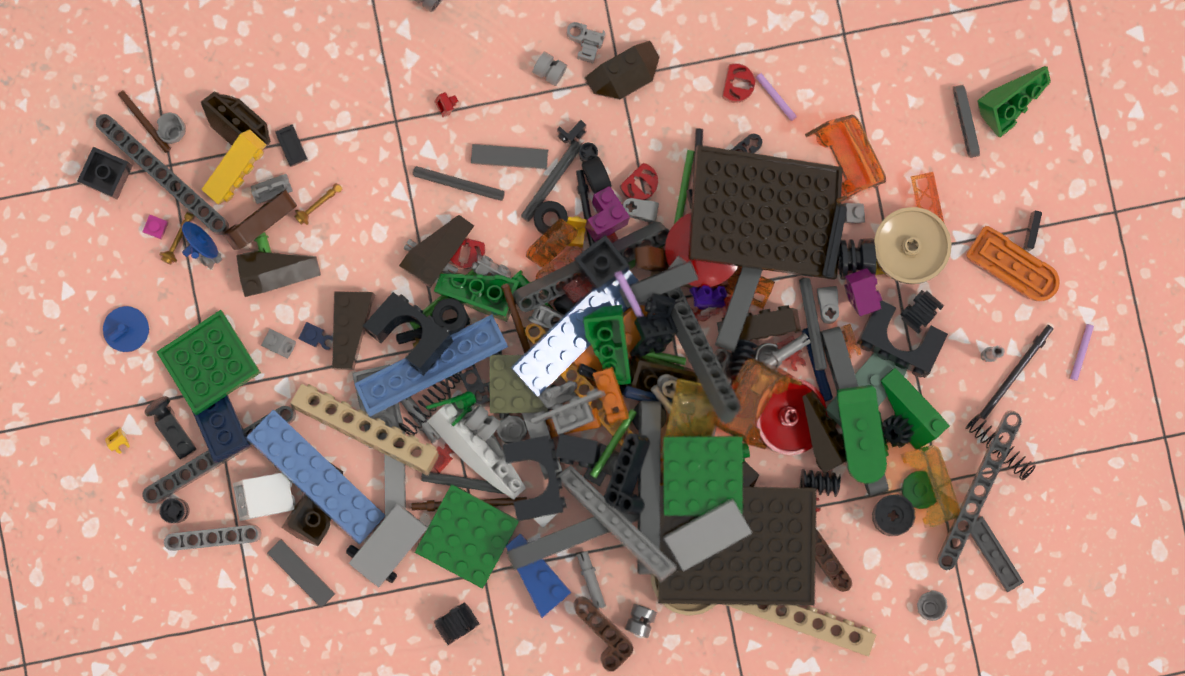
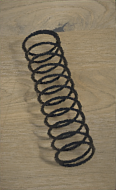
M456 373L455 376L452 375L458 382L453 381L450 377L446 378L452 382L454 387L447 386L443 380L440 381L442 385L447 387L449 393L442 391L436 384L432 385L443 394L444 399L438 397L430 389H427V391L436 397L439 402L440 400H446L445 394H450V389H455L454 383H460L462 378L459 373ZM422 394L428 402L434 404L430 398ZM418 400V403L426 408V405ZM413 406L417 412L423 415L425 421L418 419L412 412L408 411L409 415L420 423V427L414 425L406 417H403L406 422L414 427L416 433L403 423H398L399 427L408 435L412 433L415 436L418 433L416 428H422L421 422L426 423V417H431V411H436V407L435 410L427 409L430 413L429 416L416 406Z
M978 414L968 423L965 429L970 428L969 433H973L977 430L975 438H979L982 436L980 443H985L986 441H988L986 444V448H988L987 446L992 440L995 432L983 442L982 440L987 434V432L992 428V425L979 436H977V434L983 427V425L987 422V420H985L976 429L971 431L975 423L981 417V415ZM1012 446V448L1009 449L1008 454L1012 451V449L1015 446ZM1018 451L1008 461L1003 462V464L1010 462L1008 465V469H1012L1015 467L1014 474L1020 473L1019 479L1023 481L1034 471L1036 465H1033L1031 468H1029L1023 476V472L1029 466L1031 461L1021 470L1015 472L1020 463L1026 458V456H1024L1014 466L1010 467L1013 460L1020 453V451Z

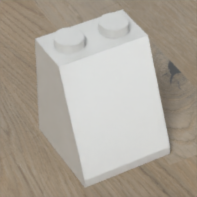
M283 473L233 483L239 521L294 510L296 502L294 495H291L290 487H292V481Z

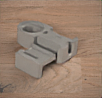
M578 22L568 25L567 37L571 41L580 43L583 46L582 51L578 53L577 59L594 64L597 50L602 47L605 38L604 30L603 33L589 30L587 25ZM576 27L580 29L581 33L578 36H572L570 30Z

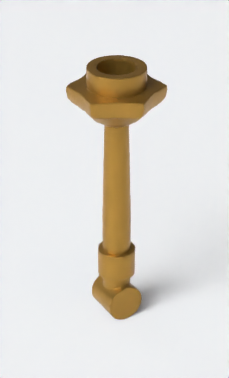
M338 183L334 184L332 189H329L324 196L306 211L295 210L296 215L294 217L301 225L303 223L308 225V215L329 198H332L336 192H341L342 186Z
M186 212L185 220L182 221L170 250L160 252L159 255L162 256L161 260L170 265L172 262H177L174 251L183 236L182 225L185 222H192L194 214Z

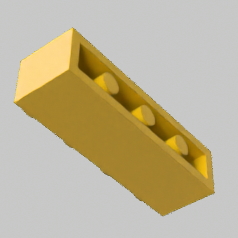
M251 130L241 133L201 190L218 205L225 201L229 202L234 196V190L243 184L244 176L253 170L254 162L263 156L266 144Z

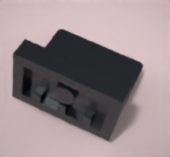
M655 314L651 320H648L647 316L636 318L634 323L641 339L630 354L631 356L638 355L642 357L648 353L655 352V354L663 352L678 333L672 316L665 317Z

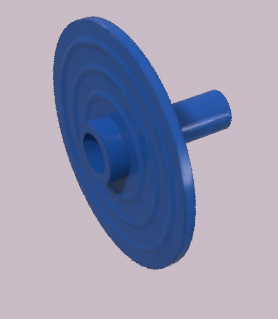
M185 222L182 225L183 234L190 243L182 251L184 256L188 257L191 254V257L194 259L199 257V253L210 259L218 256L216 244L201 227L192 222Z
M129 306L116 308L108 314L104 321V338L108 345L117 351H135L148 338V320L136 308Z

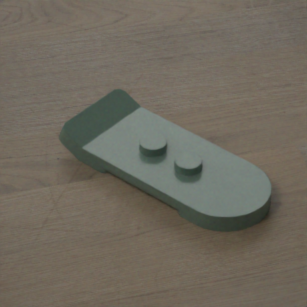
M873 353L857 371L855 376L858 386L873 385L876 388L879 406L887 397L880 380L894 367L903 376H905L907 369H901L894 362L883 360L876 353ZM836 395L827 406L826 411L827 415L842 427Z

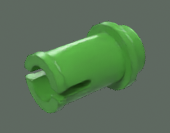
M265 232L254 239V242H257L259 251L272 253L267 239L269 236H266Z

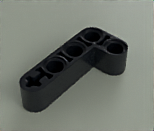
M630 433L625 437L605 492L606 503L622 513L640 514L644 510L643 499L634 494L633 491L650 446V440L646 435Z

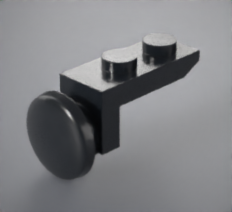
M163 396L150 403L144 412L146 416L154 415L155 425L178 458L182 459L194 452L196 447L176 419L175 412L171 406L168 407L171 401L170 398Z

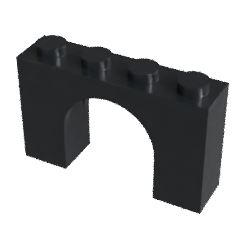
M392 292L363 327L367 334L382 344L397 326L409 322L420 325L423 330L422 337L405 359L412 368L424 376L454 342L450 335L451 331L445 326L440 327L434 323L432 316L428 315L426 317L422 314L423 311L417 305H410L408 303L409 300L402 294L398 296Z
M880 301L881 309L870 313L857 340V344L865 351L876 353L883 360L894 362L901 369L906 368L912 371V374L916 377H927L948 334L931 325L925 331L917 349L901 351L891 344L887 336V328L896 307Z
M549 436L502 444L506 464L533 460L544 466L549 477L547 488L541 495L514 502L517 521L563 513L566 503L564 496L560 497L559 489H563L561 477H556L555 470H559L557 458L553 459L552 451L555 450L553 439L549 440Z

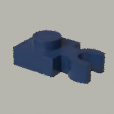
M306 322L298 338L316 348L318 343H320L326 350L331 348L326 346L325 342L328 339L333 341L332 336H323L325 330Z

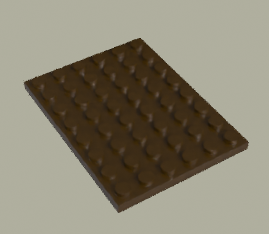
M697 145L695 148L688 260L832 280L837 279L838 257L834 277L826 278L822 273L836 205H841L843 167Z
M660 485V551L676 566V570L662 582L658 579V603L815 606L817 488L743 487L742 516L752 534L683 571L665 541L664 536L702 515L664 516V486Z

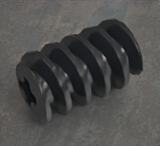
M738 340L734 352L730 356L729 369L726 372V375L731 380L744 384L749 383V379L746 377L751 376V372L748 370L753 368V365L750 363L755 360L752 357L756 355V351L752 348L758 347L755 343L748 340Z
M802 469L799 488H817L819 495H822L825 490L827 496L833 491L834 497H837L840 490L841 474L837 478L834 472L829 477L828 472H825L822 476L821 472L817 471L814 476L813 470H809L806 475L805 469Z

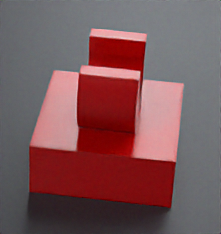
M446 92L439 94L435 99L442 117L450 115L454 109L453 107L459 102L456 95L448 98Z

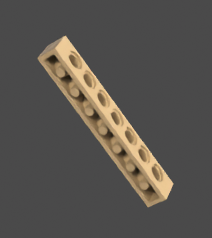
M300 385L290 403L293 409L427 476L429 475L439 457L435 446L429 443L425 445L411 434L406 436L402 434L403 431L395 426L390 428L385 425L386 423L379 418L372 419L368 417L365 411L361 409L356 411L351 408L352 406L345 401L340 403L334 400L335 397L331 394L318 392V389L313 385ZM313 400H320L318 405H310ZM330 408L337 409L334 414H327ZM346 417H353V420L350 423L344 422V419ZM363 425H370L368 431H361ZM386 433L387 437L384 440H379L378 435ZM397 442H404L402 448L394 447ZM414 450L422 451L418 457H413L412 452Z
M724 604L868 657L876 638V634L872 633L873 629L862 625L861 629L854 626L855 622L843 619V622L835 620V615L827 612L821 615L817 613L818 609L807 606L805 609L799 607V605H784L786 608L785 614L778 616L776 608L779 605H767L765 609H759L757 605ZM802 612L804 619L801 622H796L794 620L795 613ZM816 618L822 620V626L819 629H814L812 625L813 620ZM839 625L840 633L838 635L831 634L832 626ZM856 631L859 638L857 641L851 642L849 635L851 632Z

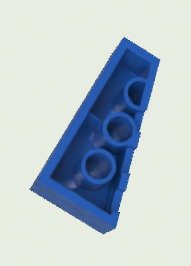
M520 533L506 548L510 551L529 542ZM544 559L517 569L541 618L571 593L570 589Z

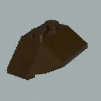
M647 41L635 45L602 63L588 74L585 80L594 95L621 100L653 82L660 56L652 42Z
M214 91L201 101L210 127L229 144L233 145L239 135L248 130H251L266 146L270 144L267 123L239 98L219 94Z

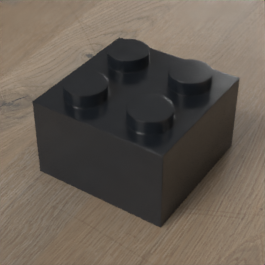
M93 147L77 182L118 200L133 165L128 161Z
M606 235L575 257L576 266L598 294L617 280L615 277L616 272L622 271L624 275L629 271V264Z
M560 434L555 457L559 458L560 462L573 465L574 462H578L579 466L592 469L593 465L595 466L599 460L602 443Z

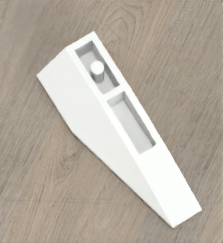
M456 403L444 405L427 422L468 466L514 500L526 487L512 464H506L504 451L493 434L487 441H484L477 435L476 430L472 431L464 424L475 408L471 406L472 411L467 413L455 426H451V423L464 409H459Z

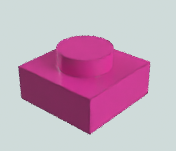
M149 214L143 233L162 240L169 222Z

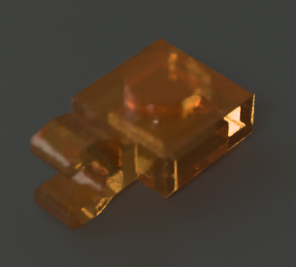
M851 324L842 326L841 330L844 340L848 345L847 350L850 358L851 350H855L857 356L861 355V350L856 344L857 341Z

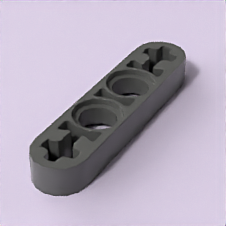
M954 86L953 95L968 157L980 156V149L965 86Z

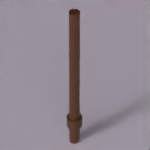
M516 497L514 500L512 498L481 500L492 506L514 505L516 501L526 500L527 497ZM427 500V502L411 503L412 511L427 510V512H432L439 508L442 501Z

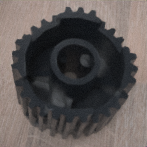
M923 290L913 299L915 304L913 306L909 304L900 314L902 320L918 334L923 330L920 327L922 325L926 327L936 316L937 312L935 310L937 308L941 310L944 307L928 291L924 292Z
M465 602L434 621L435 627L447 645L452 644L456 639L466 635L480 625L474 613Z

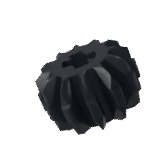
M891 415L883 421L881 428L883 438L887 439L886 444L891 443L892 448L896 446L900 448L911 441L914 432L911 430L913 425L908 424L909 418L903 419L902 415Z

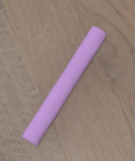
M762 73L757 75L755 78L786 116L793 121L797 117L764 75Z
M622 271L616 272L615 277L636 317H644Z
M1086 324L1070 377L1072 380L1078 381L1093 332V325Z

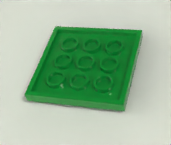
M219 310L157 351L158 356L195 415H198L261 373L222 310Z
M663 436L664 516L704 515L732 498L743 515L742 436Z
M451 484L415 553L483 589L519 521H517V518Z

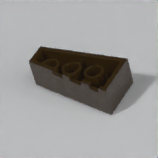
M785 305L778 307L777 311L771 312L770 309L760 310L757 315H752L751 312L747 313L738 340L750 341L751 339H765L772 335L782 336L792 331L795 333L802 332L798 310ZM721 318L722 322H717L718 332L721 329L724 318Z

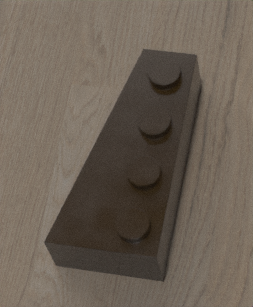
M334 291L332 369H355L365 333L363 325L369 318L370 309L375 297L373 292Z

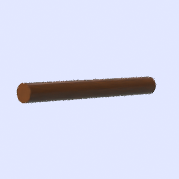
M124 90L119 92L118 96L165 153L171 150L170 146L161 140L156 132L157 130Z
M509 284L502 285V290L524 353H526L530 349V345Z

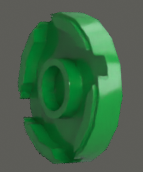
M915 471L909 474L904 479L901 487L902 496L906 497L913 507L917 509H926L933 506L941 493L937 478L926 471Z

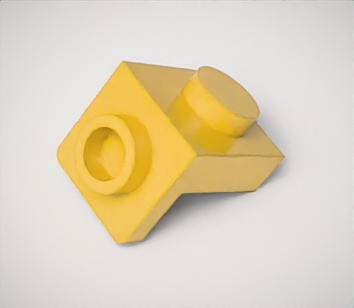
M578 216L568 217L564 246L583 248L586 219Z

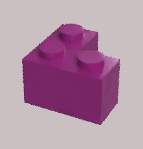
M610 186L593 195L592 205L598 214L587 219L585 228L596 243L605 235L609 236L627 226L630 216Z
M866 268L845 276L847 284L844 287L848 301L860 317L881 309L880 301H882L879 290H876L875 285L878 282L874 273L871 274Z

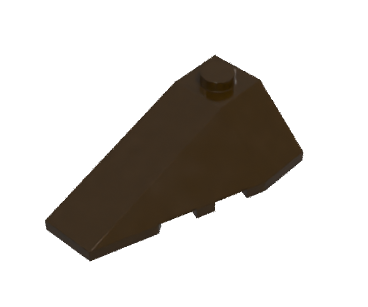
M456 216L413 247L399 266L431 288L474 225L462 216Z
M252 251L236 255L244 297L265 293L321 275L316 256L286 255L275 252L264 253L262 251Z
M633 356L630 364L631 384H628V387L653 393L651 388L657 385L658 378L663 374H669L693 384L696 387L693 395L696 394L698 377L694 369L650 356Z
M812 391L803 396V402L816 463L825 473L846 462L843 433L840 434L835 428L837 423L834 419L831 420L826 416V408Z
M333 465L343 475V471ZM304 494L281 528L300 540L319 546L329 531L331 518Z

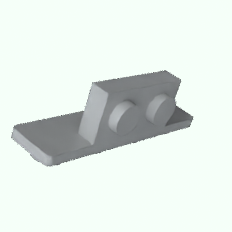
M598 389L591 390L583 398L578 396L570 399L569 404L564 406L563 404H558L552 407V411L547 413L541 411L534 414L535 418L530 419L531 424H538L552 418L558 435L564 434L595 421L588 402L605 396V392L598 391Z

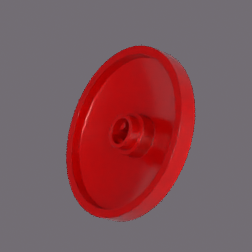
M691 213L681 217L668 233L665 254L669 267L678 256L686 262L690 261L688 260ZM691 260L698 275V280L688 283V285L700 288L702 286H717L729 279L738 266Z
M783 378L768 385L759 395L753 413L754 427L761 442L770 450L783 455H798L813 448L803 396L813 391L823 406L827 407L823 396L811 383L797 378Z

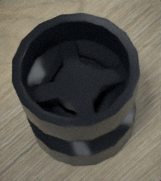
M584 143L579 149V157L582 162L598 156V149L593 143Z

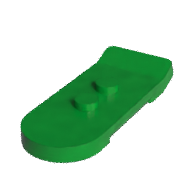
M873 385L837 390V405L842 426L848 472L859 483H874L883 477L887 469L876 388Z

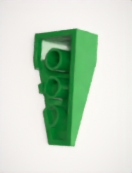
M1043 66L1001 85L977 100L981 117L997 137L1000 138L1018 123L1016 119L1020 114L1027 112L1029 103L1033 99H1037L1050 84L1048 67Z
M440 274L434 292L447 298L458 300L465 306L486 315L492 314L494 318L507 322L511 313L502 290V285L509 284L513 295L518 289L519 281L503 275Z
M622 305L603 306L583 317L585 336L594 349L596 357L601 362L602 368L613 367L618 385L631 384Z
M895 367L880 380L887 398L893 407L894 414L896 416L902 415L903 419L909 418L908 424L913 425L911 430L914 434L909 443L915 450L937 439L950 427L939 412Z

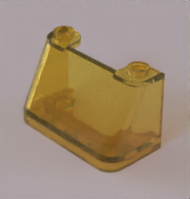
M677 379L664 436H713L717 415L702 385ZM663 442L661 447L660 461H664Z
M928 445L900 454L903 464L908 463L909 466L916 470L925 467L937 504L928 506L929 509L927 510L926 517L922 518L924 527L932 528L955 519L960 512V507L940 449L935 445Z

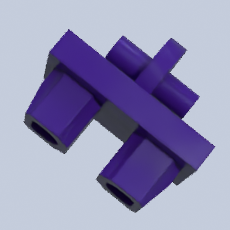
M702 286L701 288L692 287L690 289V293L694 297V307H698L700 310H706L708 307L723 308L725 306L724 298L727 297L724 286H718L717 288Z

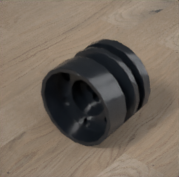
M873 238L859 239L858 247L856 248L853 239H849L848 248L846 240L841 239L838 252V270L841 280H846L845 276L848 275V271L849 274H852L856 270L860 271L867 268L871 274H876V250Z
M898 494L888 495L874 506L872 521L876 529L882 534L899 536L913 526L915 509L906 497ZM895 511L894 514L898 515V518L891 521V517H888V514Z

